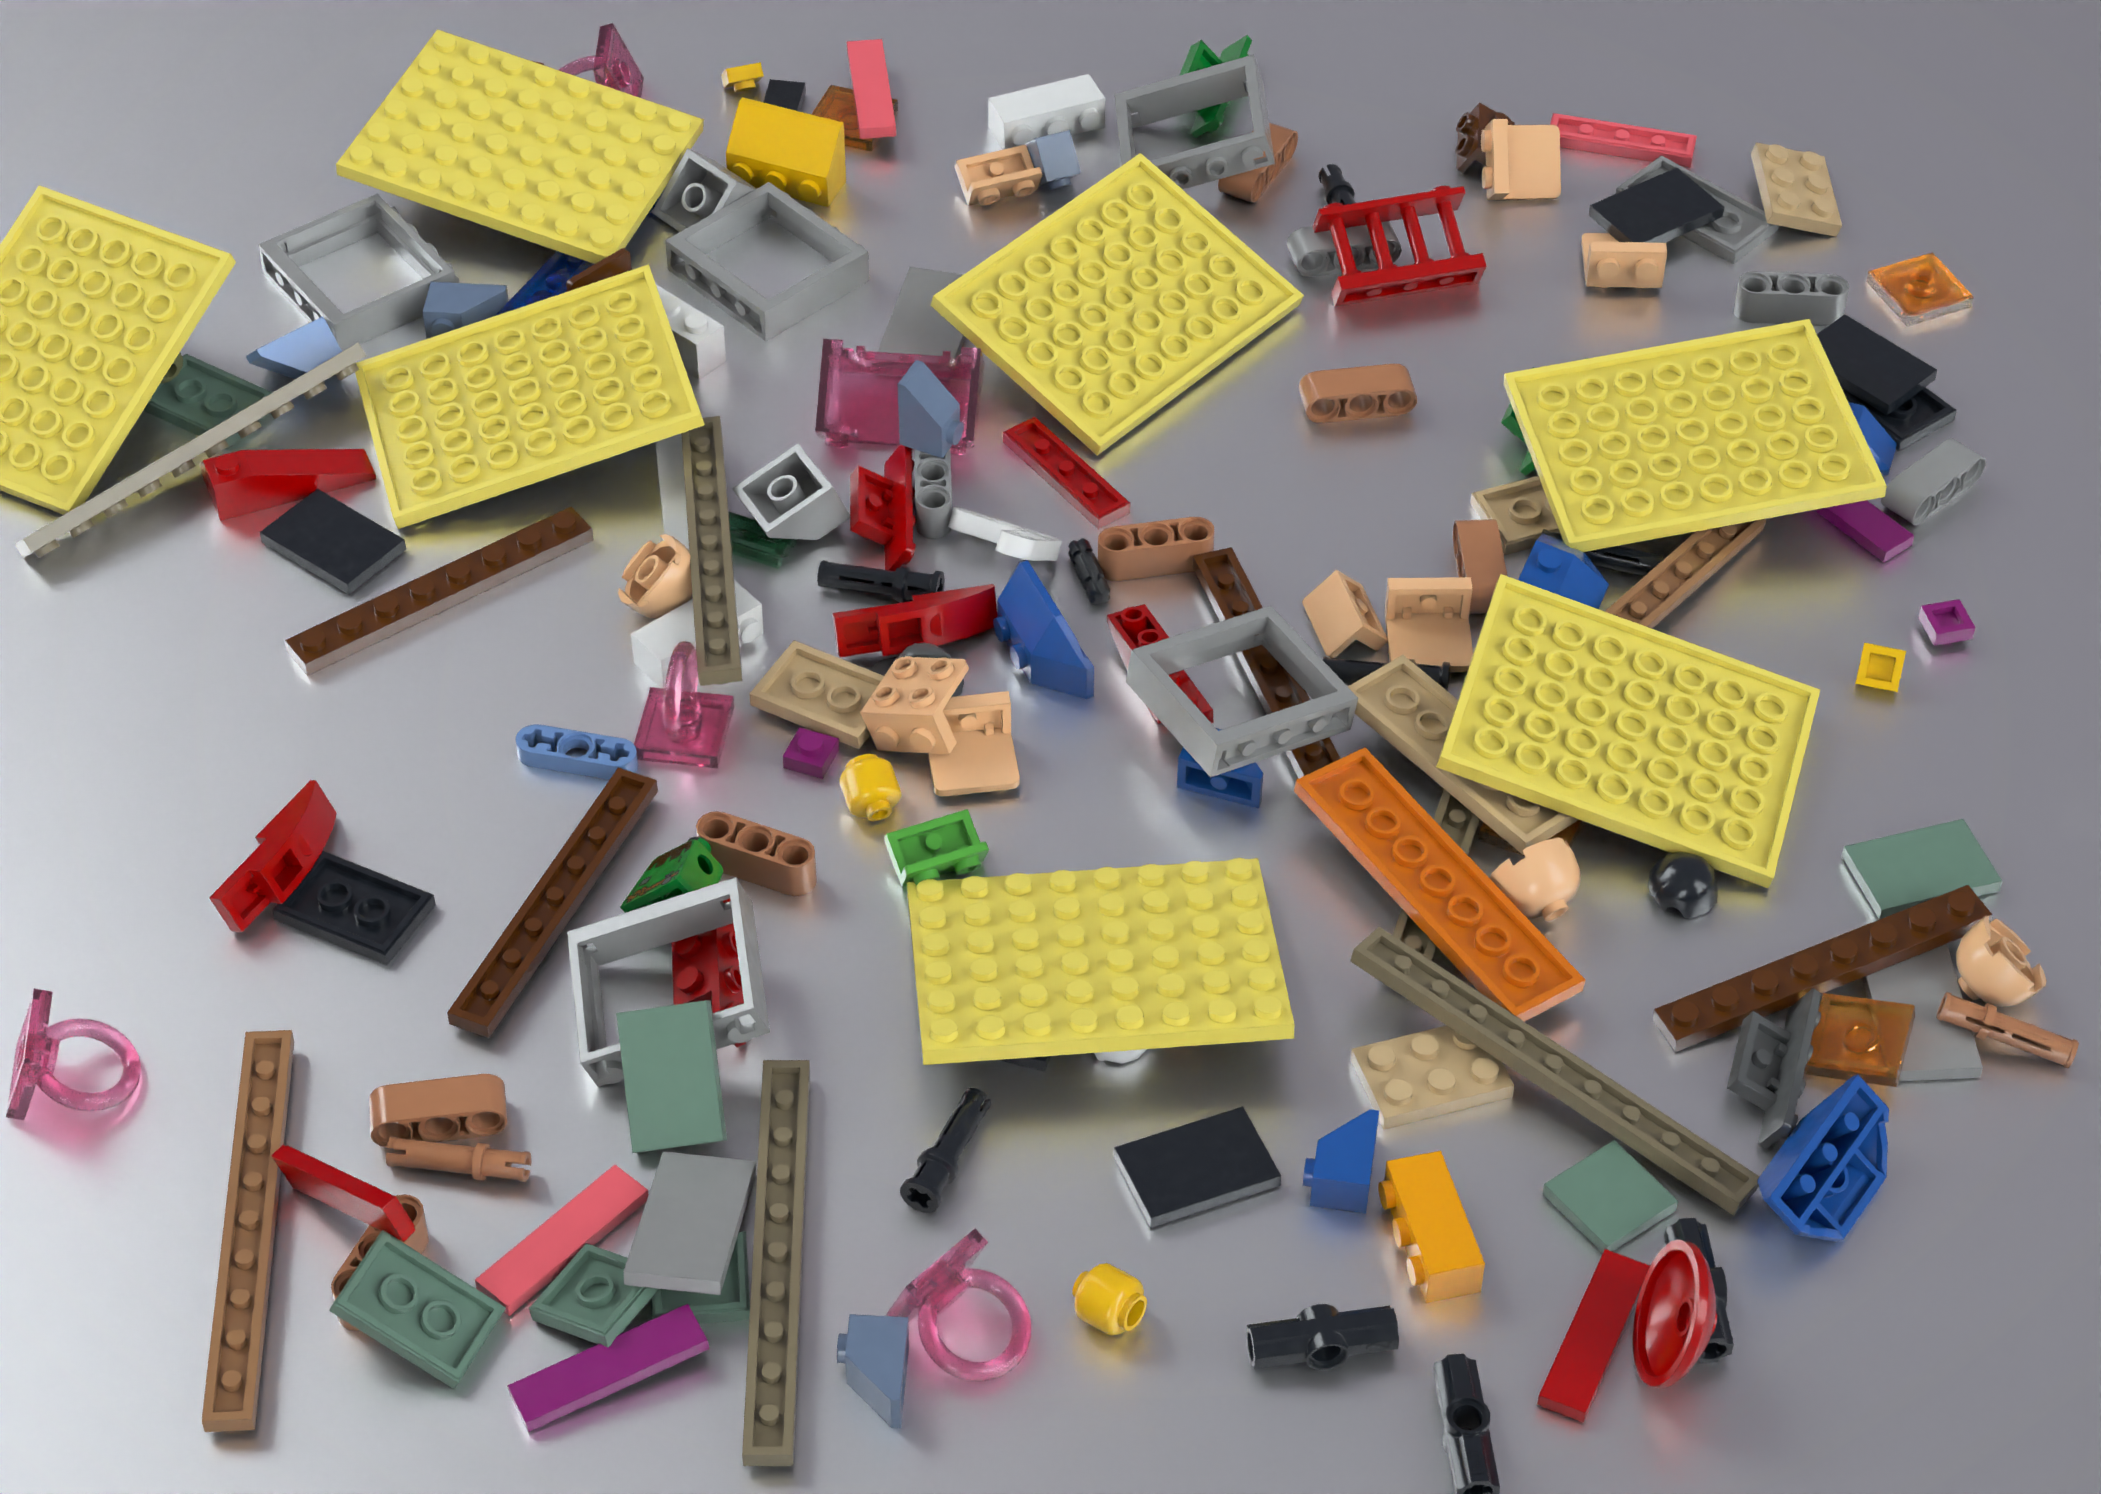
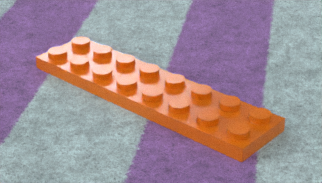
M1366 747L1296 780L1294 792L1478 992L1525 1022L1583 991L1585 978Z

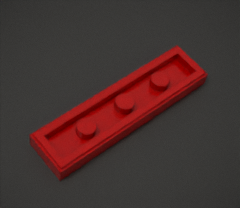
M1035 416L1003 432V443L1098 530L1130 514L1131 503Z
M282 1145L271 1155L292 1188L380 1231L384 1230L403 1242L416 1231L414 1223L396 1196L288 1145Z
M1607 1249L1604 1250L1540 1391L1537 1405L1584 1423L1637 1303L1650 1265Z

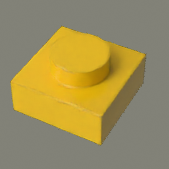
M761 62L727 68L721 74L724 89L734 87L735 92L756 88L755 83L764 77Z
M1864 643L1855 684L1898 692L1906 651Z

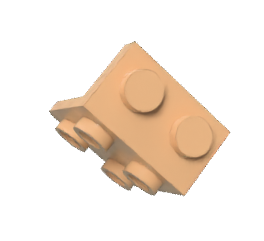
M1493 119L1485 126V130H1482L1481 149L1482 152H1486V167L1482 169V187L1487 189V200L1556 199L1561 194L1560 131L1556 125H1508V119Z
M1585 233L1582 235L1581 247L1586 287L1662 288L1667 259L1666 243L1619 242L1610 233Z
M1471 577L1388 578L1384 615L1388 638L1389 662L1404 655L1408 659H1414L1416 664L1441 666L1443 662H1450V672L1468 671L1473 656L1469 624L1472 597Z
M905 656L893 662L860 712L878 751L951 753L957 742L943 713V709L969 670L965 659Z
M1009 691L951 697L944 707L943 713L957 743L950 754L928 753L935 794L943 797L1017 788L1020 784V775L1011 735V701Z

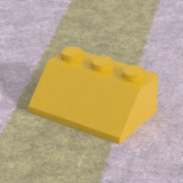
M742 97L738 103L726 149L727 169L756 189L770 182L781 191L788 193L791 198L829 207L846 183L844 123Z

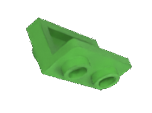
M968 809L890 832L884 837L901 887L907 886V882H914L918 885L919 882L926 879L940 880V875L956 871L957 875L973 872L981 867V862L984 861L989 851L986 842L980 843Z

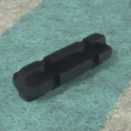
M1084 538L1079 541H1071L1068 545L1070 549L1068 554L1075 565L1074 568L1083 588L1087 591L1085 593L1089 602L1094 605L1101 602L1107 603L1110 600L1109 593L1111 589L1107 580L1104 579L1105 576L1095 554L1092 553L1093 549L1089 541Z

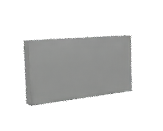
M1664 156L1658 157L1616 188L1615 194L1677 167L1724 206L1723 217L1682 236L1732 264H1735L1778 231L1779 228L1778 225L1767 223L1763 210Z
M915 267L909 268L875 357L873 374L902 379L915 360H919L925 363L943 385L949 386L966 337L930 305L933 295L960 278L963 274Z
M1947 944L1862 977L1889 1082L1980 1078L1983 1066L1973 1032L1936 1018L1939 1005L1946 992H1950L1952 995L1963 999Z
M663 1151L623 1271L624 1285L721 1295L756 1175V1161Z

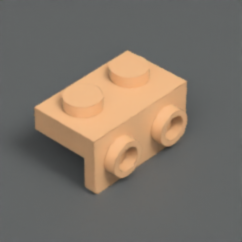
M1026 145L956 160L955 164L968 206L978 203L980 205H990L997 202L1000 198L1013 195L1015 197L1028 196L1035 190H1038L1042 178L1040 167L1034 168Z

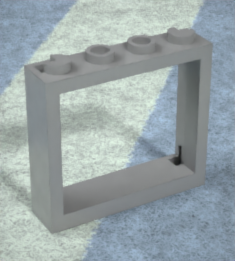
M1254 54L1114 94L1121 166L1135 157L1133 128L1249 96L1254 132L1151 160L1150 162L1181 189L1275 164L1264 82Z
M770 182L665 240L668 270L764 341L770 340L869 281L868 251ZM771 218L833 263L768 300L706 254Z
M378 194L258 244L263 274L309 323L323 316L342 352L358 342L362 344L423 317V308L431 282L459 283V278L455 275L452 264L446 263L438 255L433 244H427L419 236L414 225L407 224L400 217L395 206L390 207ZM379 233L423 279L343 314L299 267Z
M1272 606L1247 612L1240 616L1133 649L1126 677V683L1210 778L1351 730L1358 697ZM1263 645L1313 700L1218 731L1169 677V674Z
M736 877L567 931L580 1064L597 1087L618 1083L624 1079L620 1043L608 1047L606 1043L599 966L725 925L734 924L744 1003L712 1013L716 1049L735 1043L747 1042L754 1037L770 1033L753 904ZM730 899V902L723 903L724 900ZM593 943L594 946L588 947L587 944Z

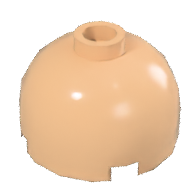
M667 534L660 535L664 541L657 545L650 540L640 548L623 572L622 578L627 581L625 592L620 588L618 589V595L622 603L633 611L654 619L660 618L693 599L690 568L691 555L685 545Z
M1563 838L1548 839L1531 845L1522 850L1525 858L1518 861L1514 866L1509 858L1492 872L1490 879L1528 919L1543 916L1545 921H1551L1562 916L1568 911L1567 903L1575 896L1581 883L1580 868L1571 847L1567 841L1564 842Z
M1989 916L1983 917L1961 939L1956 952V965L1962 976L1958 979V983L1965 994L1972 1000L1981 998L1984 1002L1998 1007L2018 1005L2042 990L2046 986L2047 980L2040 964L2032 968L2025 956L2031 952L2027 945L2012 929L1996 918L1989 923Z

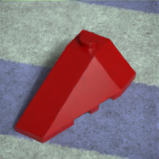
M365 449L240 450L203 460L199 464L200 472L220 521L304 499L317 488L324 493L376 480V474Z

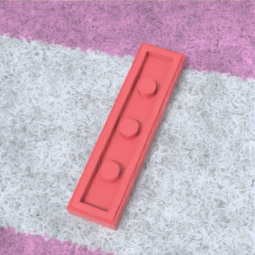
M882 39L847 41V55L860 139L896 136V123Z
M1553 113L1550 125H1556L1559 128L1561 148L1653 162L1660 156H1664L1682 167L1691 168L1697 139L1695 135Z
M613 1165L475 1279L476 1289L506 1307L504 1312L508 1316L512 1315L555 1279L586 1243L594 1246L645 1204L649 1195L648 1189L617 1165Z

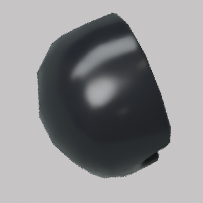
M1683 852L1669 853L1663 856L1649 872L1648 890L1664 911L1668 907H1674L1682 913L1684 918H1694L1708 913L1717 903L1718 886L1716 874L1713 867L1698 855Z

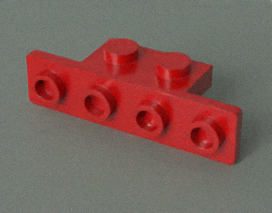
M899 445L885 462L884 477L859 465L850 475V531L865 539H870L884 545L885 570L896 571L903 564L907 565L913 558L916 544L913 542V527L915 524L913 498L915 488L912 486V472L915 462L912 460V448Z
M730 899L724 900L723 903L730 902ZM733 923L671 943L674 1005L708 1000L711 1001L712 1012L715 1013L744 1003ZM746 1042L735 1043L733 1045H735L738 1048L745 1045Z

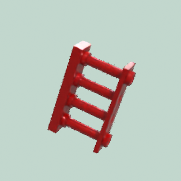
M1444 185L1436 187L1429 192L1347 205L1331 203L1319 209L1313 224L1314 233L1331 231L1342 275L1337 277L1331 292L1334 307L1479 284L1487 267L1483 253L1470 255L1465 252L1454 211L1458 210L1465 195L1464 186L1451 188ZM1438 213L1451 257L1434 261L1429 258L1418 216ZM1403 219L1414 264L1400 267L1393 264L1382 222ZM1367 225L1378 264L1377 270L1369 272L1357 270L1346 228Z

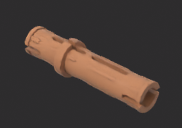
M1950 992L1944 994L1937 1011L1936 1018L1938 1020H1944L1973 1031L1976 1038L1985 1040L1986 1037H1989L2024 1052L2061 1064L2065 1068L2071 1066L2078 1050L2079 1042L2075 1039L2071 1040L2039 1028L2036 1025L1997 1012V1007L1987 1003L1985 1006H1981L1954 996Z
M392 1136L387 1144V1148L406 1151L404 1155L386 1153L388 1167L399 1166L471 1174L473 1179L485 1181L489 1176L527 1182L531 1171L524 1168L511 1167L512 1164L531 1166L530 1152L491 1149L490 1144L477 1143L476 1147Z

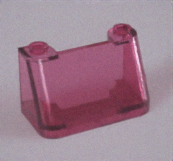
M823 339L815 432L819 438L825 439V445L837 448L848 447V442L900 445L898 383L915 360H919L925 363L960 404V422H963L964 430L959 443L950 447L951 455H965L967 449L974 448L985 365L981 348L961 347V355L956 356V358H952L951 351H943V356L872 352L866 351L865 346H856V353H854L853 349L843 348V340Z

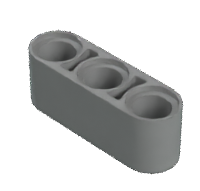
M1386 221L1382 222V226L1394 263L1400 257L1402 249L1391 223ZM1367 225L1346 228L1357 270L1377 268L1378 264ZM1313 226L1295 230L1288 237L1287 248L1300 275L1316 277L1342 273L1331 231L1314 233Z
M1746 272L1738 280L1733 312L1738 319L1750 323L1783 324L1810 319L1812 325L1829 326L1844 315L1849 283L1843 277L1834 274Z
M1949 438L1892 479L1887 485L1885 497L1881 498V503L1913 525H1919L1974 485L1985 469L1986 459L1954 438Z
M914 449L917 532L921 536L930 539L942 538L951 531V528L948 527L952 515L951 451L949 449L945 456L940 458Z

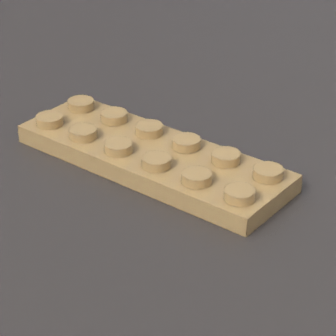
M1404 655L1348 686L1358 697L1355 714L1522 855H1524L1522 850L1548 840L1579 820L1437 768L1436 765L1458 699Z

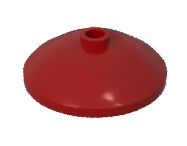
M1683 1240L1671 1241L1659 1251L1647 1271L1635 1311L1633 1325L1635 1365L1643 1382L1657 1388H1668L1688 1374L1703 1354L1717 1324L1716 1294L1708 1262L1694 1243Z

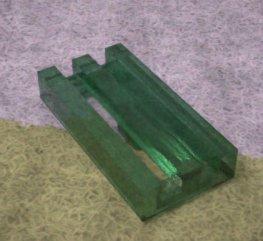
M729 512L730 528H732L730 529L732 554L779 569L782 565V558L786 559L789 556L790 547L794 548L796 546L797 539L769 538L756 520Z

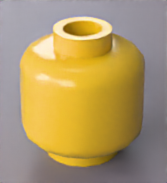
M864 754L851 759L846 764L845 770L839 778V784L849 812L860 818L867 817L869 821H879L888 817L892 813V808L898 804L902 796L891 763L883 758H878L874 754Z
M1109 1263L1099 1264L1089 1272H1082L1076 1279L1072 1289V1295L1075 1297L1074 1308L1077 1317L1111 1336L1121 1334L1125 1330H1133L1143 1318L1147 1308V1299L1144 1296L1142 1282Z

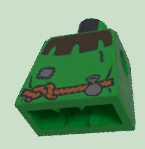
M691 837L686 843L654 859L620 908L626 913L719 883L724 872L722 865L712 856L711 846L706 840L700 837Z

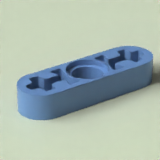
M539 724L526 726L516 735L518 759L530 767L610 780L618 767L634 773L638 769L636 747L627 739ZM573 748H584L588 751L581 757L566 755V752Z

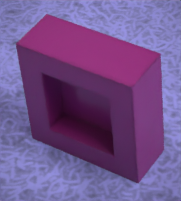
M1960 599L1921 605L1918 618L1934 646L1973 639L1976 627Z
M799 727L782 756L783 768L823 779L839 751V738Z

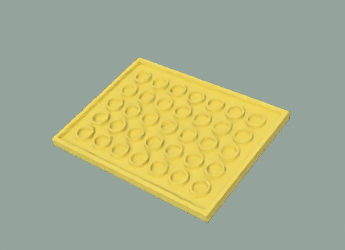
M437 29L338 160L336 172L341 177L596 264L620 249H625L667 186L687 148L691 149L703 132L704 119Z
M1139 153L933 295L930 306L1093 453L1099 455L1298 307L1304 295L1144 155Z
M40 185L37 187L0 244L1 491L62 515L86 502L234 267L236 261L230 253Z
M649 264L356 363L359 368L355 372L392 516L398 529L705 425Z
M1810 319L1504 373L1505 390L1562 539L1568 547L1582 552L1882 498L1886 494L1887 485Z
M1500 574L1436 767L1670 853L1683 852L1698 855L1704 858L1713 869L1769 888L1774 879L1820 689Z
M1234 858L1211 862L1190 861L1182 864L1167 865L1146 864L1138 867L1124 868L1102 867L1095 870L1080 871L1058 870L1051 873L1036 874L1014 873L1007 876L993 877L970 876L964 879L949 880L926 879L919 882L918 885L914 882H907L923 1065L1294 1039L1295 1024L1258 858Z

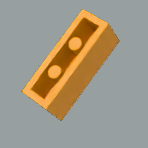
M1441 1150L1386 1161L1384 1181L1378 1184L1379 1197L1384 1210L1390 1209L1394 1218L1392 1228L1397 1246L1399 1248L1405 1247L1407 1252V1271L1411 1284L1413 1286L1419 1285L1425 1303L1481 1292L1485 1262Z

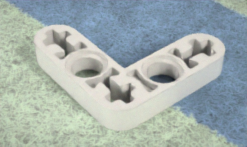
M958 507L953 508L948 525L951 529L997 543L996 551L1024 560L1056 561L1062 544V540Z

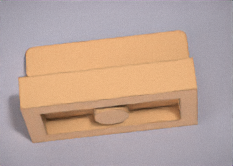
M1337 569L1302 601L1324 652L1330 658H1336L1355 640L1362 642L1375 651H1378L1388 642V638L1363 586Z

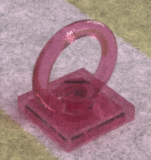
M613 23L600 27L596 55L579 58L559 69V71L574 76L593 70L596 83L639 98L642 96L644 77Z
M681 641L673 649L668 664L665 688L650 687L634 742L637 760L718 768L734 711V696L697 692L696 649L691 642Z
M34 988L15 1047L6 1117L25 1120L36 1084L49 1098L71 1109L100 1111L121 1104L131 1096L140 1081L141 1062L137 1050L124 1034L100 1021L81 1018L68 1019L48 1027L53 992ZM70 1037H88L108 1045L118 1055L122 1064V1075L118 1083L110 1089L95 1093L77 1091L62 1084L53 1075L60 1041Z
M976 1228L909 1283L885 1316L908 1317L910 1322L918 1315L917 1323L920 1340L933 1362L954 1377L967 1381L982 1382L1004 1376L1021 1362L1029 1347L1032 1329L1026 1303L1019 1292L1008 1281L992 1272L970 1268L988 1244V1241ZM968 1288L981 1289L994 1295L1005 1306L1011 1318L1012 1336L1007 1348L999 1356L989 1361L974 1362L957 1356L944 1344L938 1331L937 1316L957 1301Z

